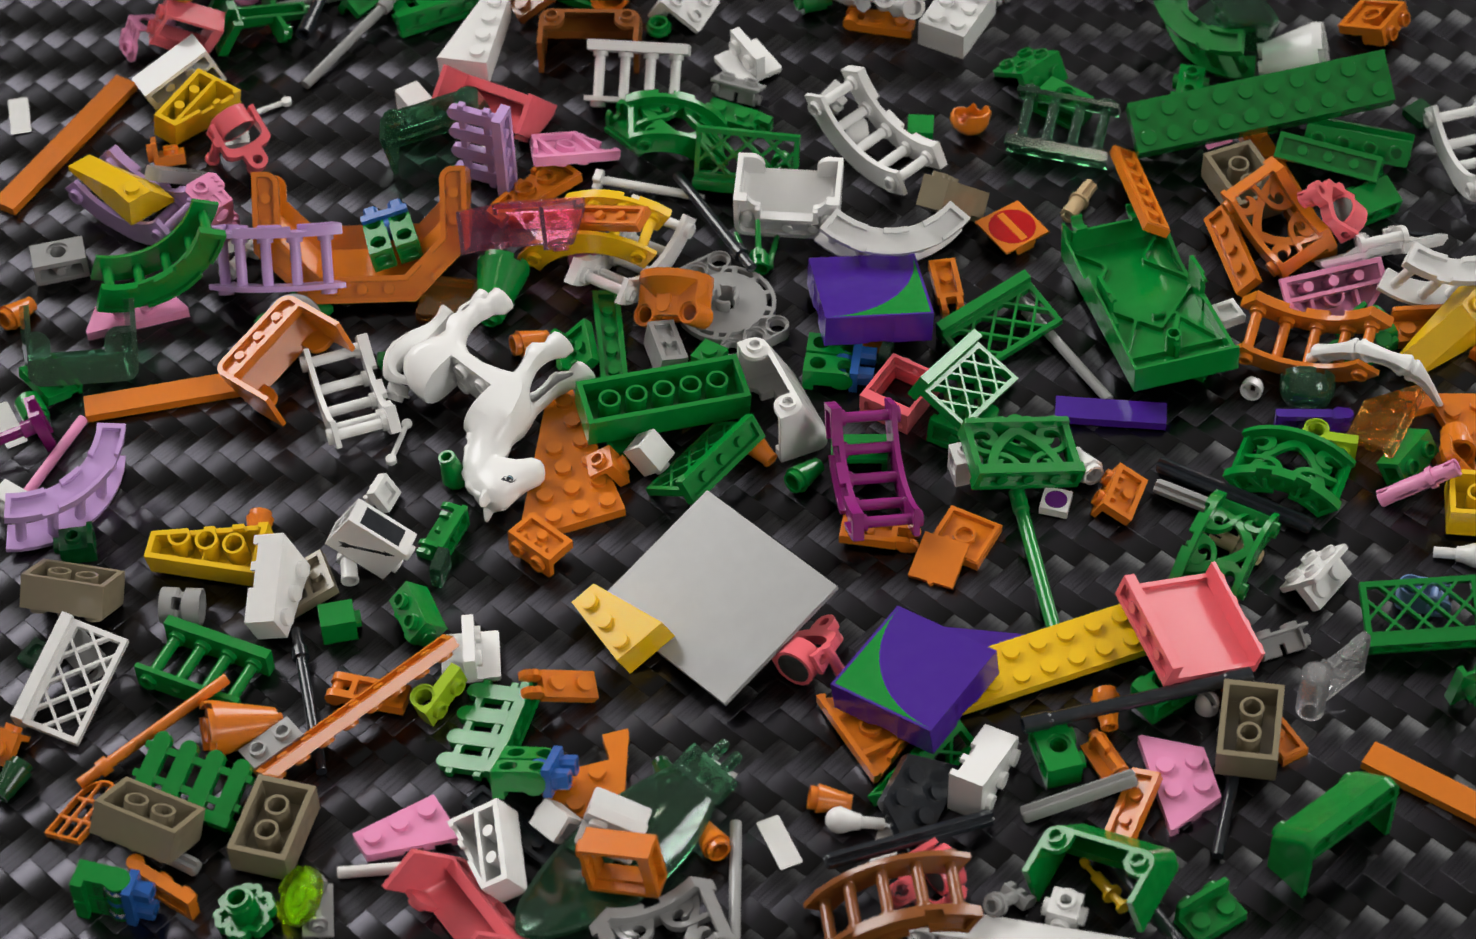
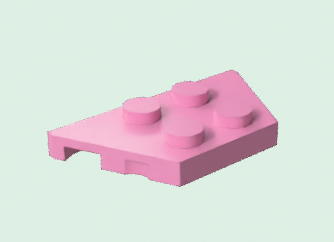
M576 131L531 134L530 149L535 167L553 165L566 167L567 164L588 165L590 162L620 160V149H602L601 141L588 138Z
M177 297L149 308L146 305L132 308V312L123 313L97 312L95 306L86 333L88 341L187 318L190 317L189 309Z
M1145 735L1138 736L1137 743L1146 769L1160 772L1163 778L1156 798L1170 837L1178 834L1179 828L1189 821L1191 823L1195 822L1205 811H1210L1221 803L1222 796L1204 747Z

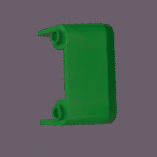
M1361 771L1347 772L1337 785L1286 822L1284 820L1279 822L1273 828L1267 866L1303 898L1307 894L1313 860L1367 820L1385 836L1390 833L1400 786L1388 776Z
M1086 824L1057 825L1047 829L1027 860L1022 872L1031 894L1039 901L1067 853L1125 870L1129 877L1138 880L1126 903L1137 931L1143 933L1176 875L1179 864L1175 853L1169 848Z

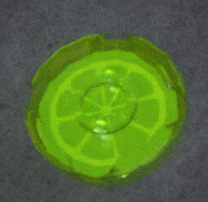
M306 865L305 867L298 866L286 875L279 887V893L282 894L280 901L276 900L277 917L282 923L298 928L313 918L319 908L324 889L323 877L318 869Z

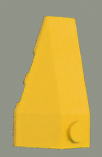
M1476 285L1459 286L1401 350L1400 354L1413 355L1415 360L1421 361L1428 372L1476 345Z

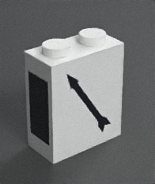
M358 498L335 522L325 544L384 579L391 571L395 573L403 560L408 561L416 548L412 544L417 534Z

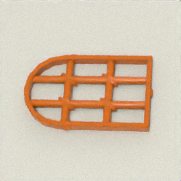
M99 780L85 786L44 832L46 837L80 845L90 834L91 821H89V818L92 816L93 807L83 819L78 818V815L88 803L94 805L93 798L102 786L109 787L107 789L109 790L114 786V783L109 780ZM92 791L87 798L84 797L88 792ZM82 801L77 810L71 816H68L76 804ZM63 820H66V823L60 828V830L57 833H54L53 831L59 826V824ZM72 822L77 823V826L68 836L62 835ZM83 825H88L78 838H73Z

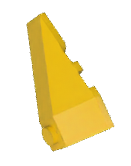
M90 154L68 166L69 171L131 226L174 202V198L158 184Z

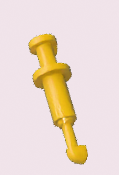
M1081 858L1079 861L1080 865L1091 874V880L1103 893L1102 899L1106 903L1113 902L1119 914L1125 913L1129 908L1126 903L1127 899L1123 900L1120 897L1121 888L1116 884L1112 885L1100 871L1095 872L1090 866L1089 859Z

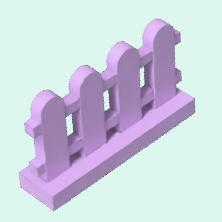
M465 102L452 103L447 110V115L451 119L459 121V123H453L449 133L453 138L461 141L455 142L451 151L454 156L463 159L458 160L455 166H467L471 170V182L472 180L489 183L492 188L497 187L498 197L504 192H511L514 189V183L518 181L511 106L501 104L496 113H492L489 108L484 107L483 110L466 106ZM468 124L480 126V127H483V129H482V128H478V127H474V126H470V125H468ZM470 143L482 145V146H485V148H484V147H481V146L473 145V144H470ZM472 161H473V162H477V163H481V164H485V165H487V166L480 165V164H476V163H472Z

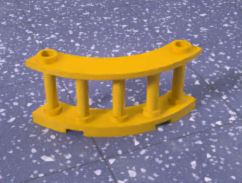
M592 189L567 193L565 198L553 199L546 204L648 206L652 213L642 229L638 242L619 236L620 232L612 231L605 233L585 230H539L536 240L525 247L518 254L517 258L520 260L522 258L525 259L530 266L540 271L548 263L560 257L572 254L593 253L623 259L644 269L657 254L656 250L648 247L653 230L658 231L670 218L672 210L641 196L639 200L624 196L625 192Z

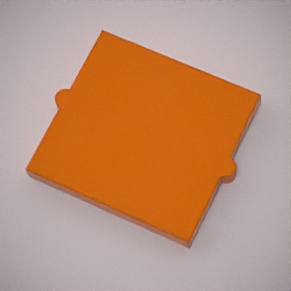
M925 531L908 577L926 582L928 586L937 585L953 590L970 545L950 539L949 535L943 537Z

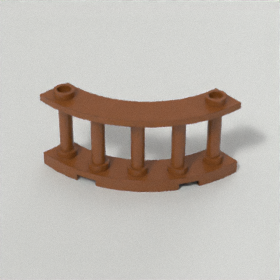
M955 849L911 852L871 861L833 878L817 888L803 903L804 909L820 911L825 939H899L910 936L909 930L927 927L929 933H969L983 917L981 905H972L964 902L959 872L971 859V854L956 851ZM924 874H946L952 903L933 904L929 902ZM911 875L917 905L894 910L889 880ZM877 884L882 913L862 922L857 893ZM845 901L849 925L846 930L837 935L833 911Z

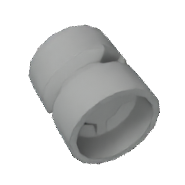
M162 587L158 599V618L160 624L164 623L168 615H172L198 625H203L206 615V593L204 588H186L182 592L180 587Z

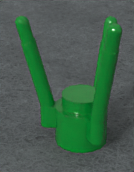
M759 219L755 220L756 248L750 252L749 257L757 266L754 272L763 276L769 270L774 269L773 261L780 236L775 235L768 255L761 246ZM735 231L733 233L738 243L743 244L739 233Z

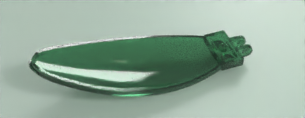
M725 739L719 740L707 753L697 744L693 743L672 766L652 774L619 794V796L652 810L647 823L649 826L646 834L657 835L668 873L667 879L681 865L698 842L712 816L715 806H718L739 785L737 780L729 774L742 760L743 755L739 751L730 754L720 765L715 762L729 748L730 743ZM578 826L550 856L522 895L516 909L515 930L518 935L526 939H554L589 928V925L607 907H631L645 897L589 891L586 879L582 876L580 859L576 857L575 853L576 844L574 839L580 827ZM603 857L604 863L625 865L611 858ZM633 860L629 866H638L637 860Z

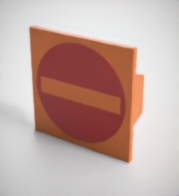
M1018 200L975 221V224L1006 255L1013 251L1020 255L1032 249L1037 239L1049 234V231Z

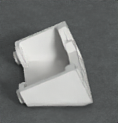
M739 153L733 196L735 230L742 235L755 236V220L759 219L761 236L775 237V235H779L780 237L815 239L821 233L819 228L837 208L841 211L844 158L825 157L818 162L817 170L765 168V160L756 153Z
M753 337L737 342V356L750 392L759 394L761 401L772 397L775 398L774 411L778 417L779 444L776 445V454L780 462L782 463L824 448L828 442L825 425L795 373L765 340Z

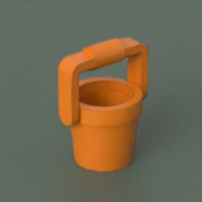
M1461 422L1445 424L1440 431L1439 454L1442 462L1445 463L1455 458L1461 469L1476 470V462L1474 460L1476 457V443L1471 438L1466 425Z

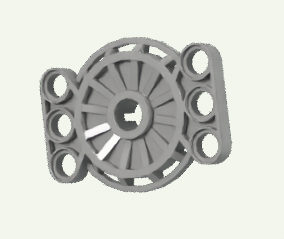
M714 251L680 267L699 271L714 278L711 303L713 321L704 330L680 323L682 328L690 335L702 341L706 338L726 348L736 349L737 342L750 337H760L771 347L789 337L788 319L781 315H775L776 296L770 283L754 271L748 272L743 267L731 266V257L727 252ZM716 261H723L726 263L724 266L721 267L713 265V263ZM758 283L764 286L766 290H763ZM770 298L772 301V307L767 306V302ZM776 325L785 328L780 332H775L771 330V328Z

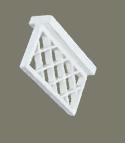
M62 611L10 715L15 725L25 729L26 727L32 728L78 747L128 646V639L74 619L73 615ZM78 629L90 633L92 642L76 647L73 639ZM94 635L101 638L96 640ZM108 641L119 644L115 654L105 658L102 657L98 645ZM95 647L99 660L83 666L78 653ZM75 655L80 667L63 674L60 666L63 659ZM102 665L105 672L102 680L90 684L85 671ZM57 671H59L60 675L55 677ZM82 673L87 686L70 692L66 679ZM63 681L67 693L50 700L47 692L50 685ZM98 688L97 691H96V693H95V695H94L93 689ZM89 691L92 697L90 705L77 710L73 697ZM44 697H46L47 701L42 703ZM69 699L74 712L57 718L53 705ZM50 707L54 720L44 724L33 721L38 711ZM77 718L79 728L75 736L63 733L60 723ZM56 725L57 728H58V730H55V729L50 728V727H53V726Z

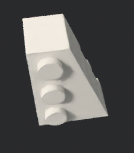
M193 34L189 35L132 78L155 110L160 109L198 68L223 81L227 79Z
M284 533L254 535L253 544L258 545L256 561H251L250 567L251 571H255L254 584L252 588H248L244 624L257 639L288 638L311 566Z

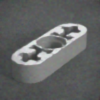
M146 165L144 178L161 183L187 185L208 172L189 168Z

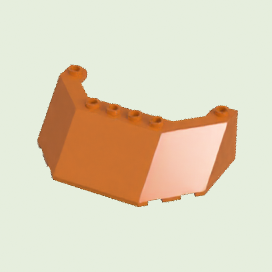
M463 165L448 166L441 171L439 175L440 202L420 223L413 224L424 254L420 259L401 264L393 240L391 243L398 266L375 273L369 256L363 225L342 226L343 234L333 235L334 239L331 240L334 280L346 282L347 288H337L338 293L321 294V290L297 291V293L307 296L316 304L417 301L468 247L471 210V170ZM251 172L253 228H257L258 225H281V227H290V230L297 229V224L310 223L287 202V186L281 177L269 172ZM317 236L302 237L303 242H300L303 283L323 281L320 241L317 240ZM274 238L273 243H271L273 271L285 283H292L289 243L286 242V238ZM253 239L254 253L261 259L260 244H257V239Z

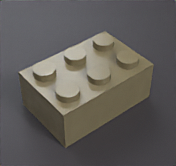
M1251 139L1203 153L1201 177L1221 204L1224 200L1220 192L1223 190L1227 191L1264 165L1263 161L1265 159ZM1270 175L1256 184L1261 190L1270 178ZM1249 189L1236 199L1242 208H1247L1249 203L1244 199L1245 196H1251L1256 201L1258 197ZM1276 194L1274 200H1272L1270 195L1268 196L1276 204L1283 202L1280 194ZM1264 205L1262 219L1282 214L1284 211H1275ZM1253 216L1246 217L1250 223H1252Z
M43 558L21 574L20 607L28 608L32 613L53 612L57 613V616H60L63 611L73 615V617H85V620L88 622H100L124 604L125 571Z
M1224 679L1215 774L1276 781L1285 685Z
M258 774L227 846L231 868L290 881L320 809L316 786Z
M126 776L94 800L89 832L100 836L106 841H112L127 847L130 851L139 852L154 858L159 863L170 865L201 839L206 808Z

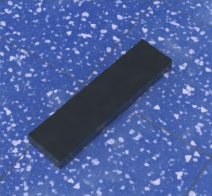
M482 784L461 803L462 809L467 812L494 800L492 798V791ZM499 799V800H501L502 802H504L505 804H507L508 806H510L511 808H513L511 805H509V804H508L507 802H505L503 799ZM517 811L523 856L550 876L571 856L570 850L565 846L552 842L529 824L530 820Z

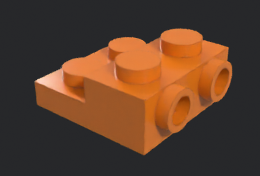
M1360 0L1338 24L1339 33L1362 36L1363 44L1378 47L1386 46L1389 41L1397 39L1398 31L1402 27L1409 25L1410 13L1408 12L1406 1Z

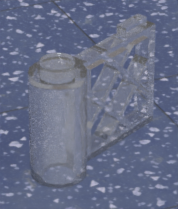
M1362 631L1324 663L1315 661L1305 664L1301 672L1295 706L1299 717L1308 721L1320 719L1324 715L1326 702L1364 673L1371 636L1367 632Z

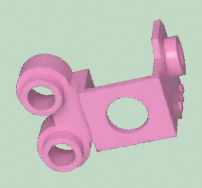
M155 14L128 15L126 26L122 29L119 38V47L129 62L136 60L140 32L147 29V26L143 25L140 20L149 21L150 18L154 19ZM168 19L165 23L166 25L182 29L175 26L176 21L173 19Z
M208 172L186 185L185 193L191 199L219 203L211 225L240 224L239 215L234 211L233 199L224 190L225 183L216 173Z

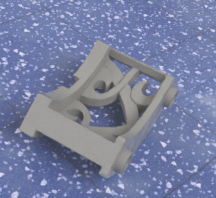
M692 876L672 891L659 897V904L645 909L643 904L624 908L607 907L589 925L592 936L599 937V939H616V937L618 939H653L655 927L661 925L674 932L686 931L684 939H703L704 936L710 935L711 931L707 926H699L712 921L716 932L707 939H737V936L732 934L714 894L717 889L713 880ZM703 902L707 912L700 914V904ZM682 916V922L673 921L674 919ZM639 932H646L642 937H639Z

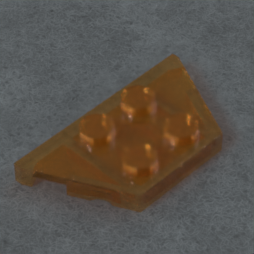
M1414 385L1364 400L1346 434L1358 435V446H1363L1372 452L1377 449L1382 450L1385 457L1393 458L1426 393L1420 386Z

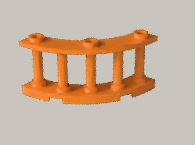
M1259 290L1242 297L1240 307L1248 310L1251 317L1244 342L1238 344L1240 346V364L1252 365L1273 373L1294 377L1306 383L1311 382V380L1324 382H1364L1366 379L1379 376L1380 370L1360 359L1344 362V359H1340L1327 364L1309 363L1306 360V355L1311 352L1313 345L1319 344L1320 337L1324 333L1340 334L1338 343L1349 341L1355 334L1364 333L1363 339L1366 338L1373 343L1376 333L1392 327L1394 317L1373 305L1358 310L1345 311L1343 316H1333L1328 310L1307 308L1306 312L1291 309L1289 308L1290 303L1274 298ZM1263 317L1278 322L1280 326L1272 354L1254 348ZM1293 327L1310 331L1303 361L1282 358L1290 329Z

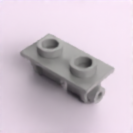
M721 72L711 78V81L717 82V84H713L711 90L716 97L733 101L735 92L739 93L737 102L753 107L761 104L762 95H759V92L767 87L766 85L759 84V81L753 78H744V80L735 78V74L730 72Z
M1291 621L1281 625V630L1270 632V629H1265L1255 633L1265 652L1261 661L1265 662L1282 656L1283 653L1279 646L1282 644L1286 654L1307 649V645L1311 644V638L1308 633H1303V629L1308 625V622L1297 624L1296 621Z
M286 716L243 746L238 752L256 770L302 738L304 734Z
M317 873L322 882L321 898L313 915L306 922L302 923L303 938H334L333 884H327L324 875Z

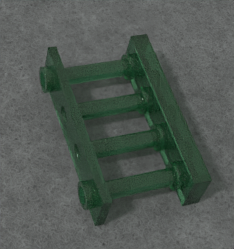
M1034 84L1018 85L1019 99H1024L1017 132H1014V134L1006 133L1004 141L1006 151L1107 170L1109 155L1103 149L1110 116L1120 117L1119 103L1109 98L1097 100L1043 90ZM1034 102L1050 104L1043 134L1039 139L1031 138L1027 135ZM1060 106L1075 109L1068 140L1064 144L1054 142L1052 139ZM1085 111L1100 114L1093 146L1089 148L1079 147L1077 144Z

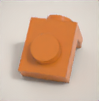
M610 445L586 456L588 475L591 479L606 473L620 487L630 483L628 473L630 464L624 455L620 456Z
M7 722L4 727L0 726V766L3 767L6 760H10L12 756L17 755L22 741L29 742L30 737L21 734L22 727Z

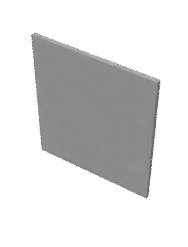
M707 490L608 592L661 621L675 637L657 652L726 706L836 593L838 587Z

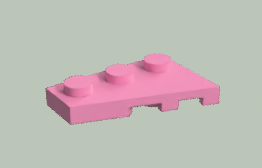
M434 794L352 834L355 844L367 862L403 856L411 848H424V851L434 850L436 845L451 843L452 846L458 845V838L454 830L447 823L450 818Z

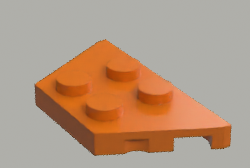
M826 693L816 695V703L873 784L877 783L909 743L898 738L883 727L869 724L835 708L833 697L826 698Z

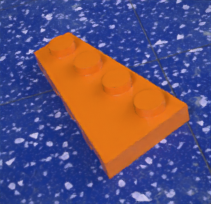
M569 164L566 167L555 165L534 166L530 169L531 174L526 179L520 178L514 183V189L511 192H504L483 210L484 217L495 227L502 229L509 225L508 222L519 204H545L551 201L553 198L583 182L581 172Z

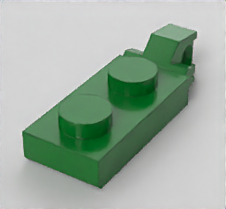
M712 97L709 102L724 115L729 128L771 132L774 128L773 117L758 110Z

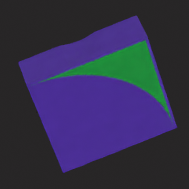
M915 253L901 256L862 255L809 258L807 286L813 307L818 313V326L824 346L864 344L877 341L909 342L932 340L934 311Z
M897 606L831 683L834 707L864 722L883 727L898 738L934 754L957 726L963 713L981 697L999 675L997 651Z

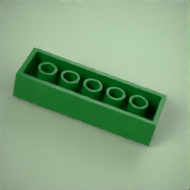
M737 354L576 381L575 405L588 445L636 437L638 434L651 429H655L659 433L742 418L745 414H750L752 397Z

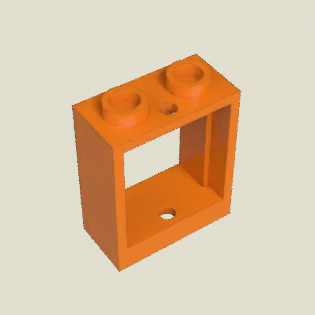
M586 827L582 839H578L576 843V857L580 859L582 876L586 879L589 891L659 899L668 873L657 835ZM603 857L637 860L638 866L604 863Z

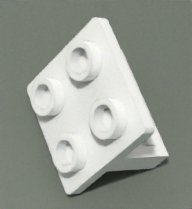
M739 27L730 30V50L714 56V61L723 72L733 73L735 78L743 80L744 78H753L760 81L782 71L781 65L758 39L750 40Z
M1345 543L1337 546L1331 544L1321 551L1316 552L1312 550L1306 553L1301 558V565L1291 570L1285 576L1286 581L1279 589L1282 593L1297 590L1313 612L1320 610L1352 575L1340 559L1348 550V547Z
M473 614L461 615L462 633L445 634L454 636L459 647L452 651L453 656L442 662V674L452 662L461 667L468 680L466 683L483 682L484 679L492 681L501 680L499 632L497 630L481 632L480 626L474 625Z
M596 787L574 843L576 844L578 839H582L586 827L646 833L649 826L647 823L652 810L603 788ZM611 858L625 865H631L633 861L628 859Z

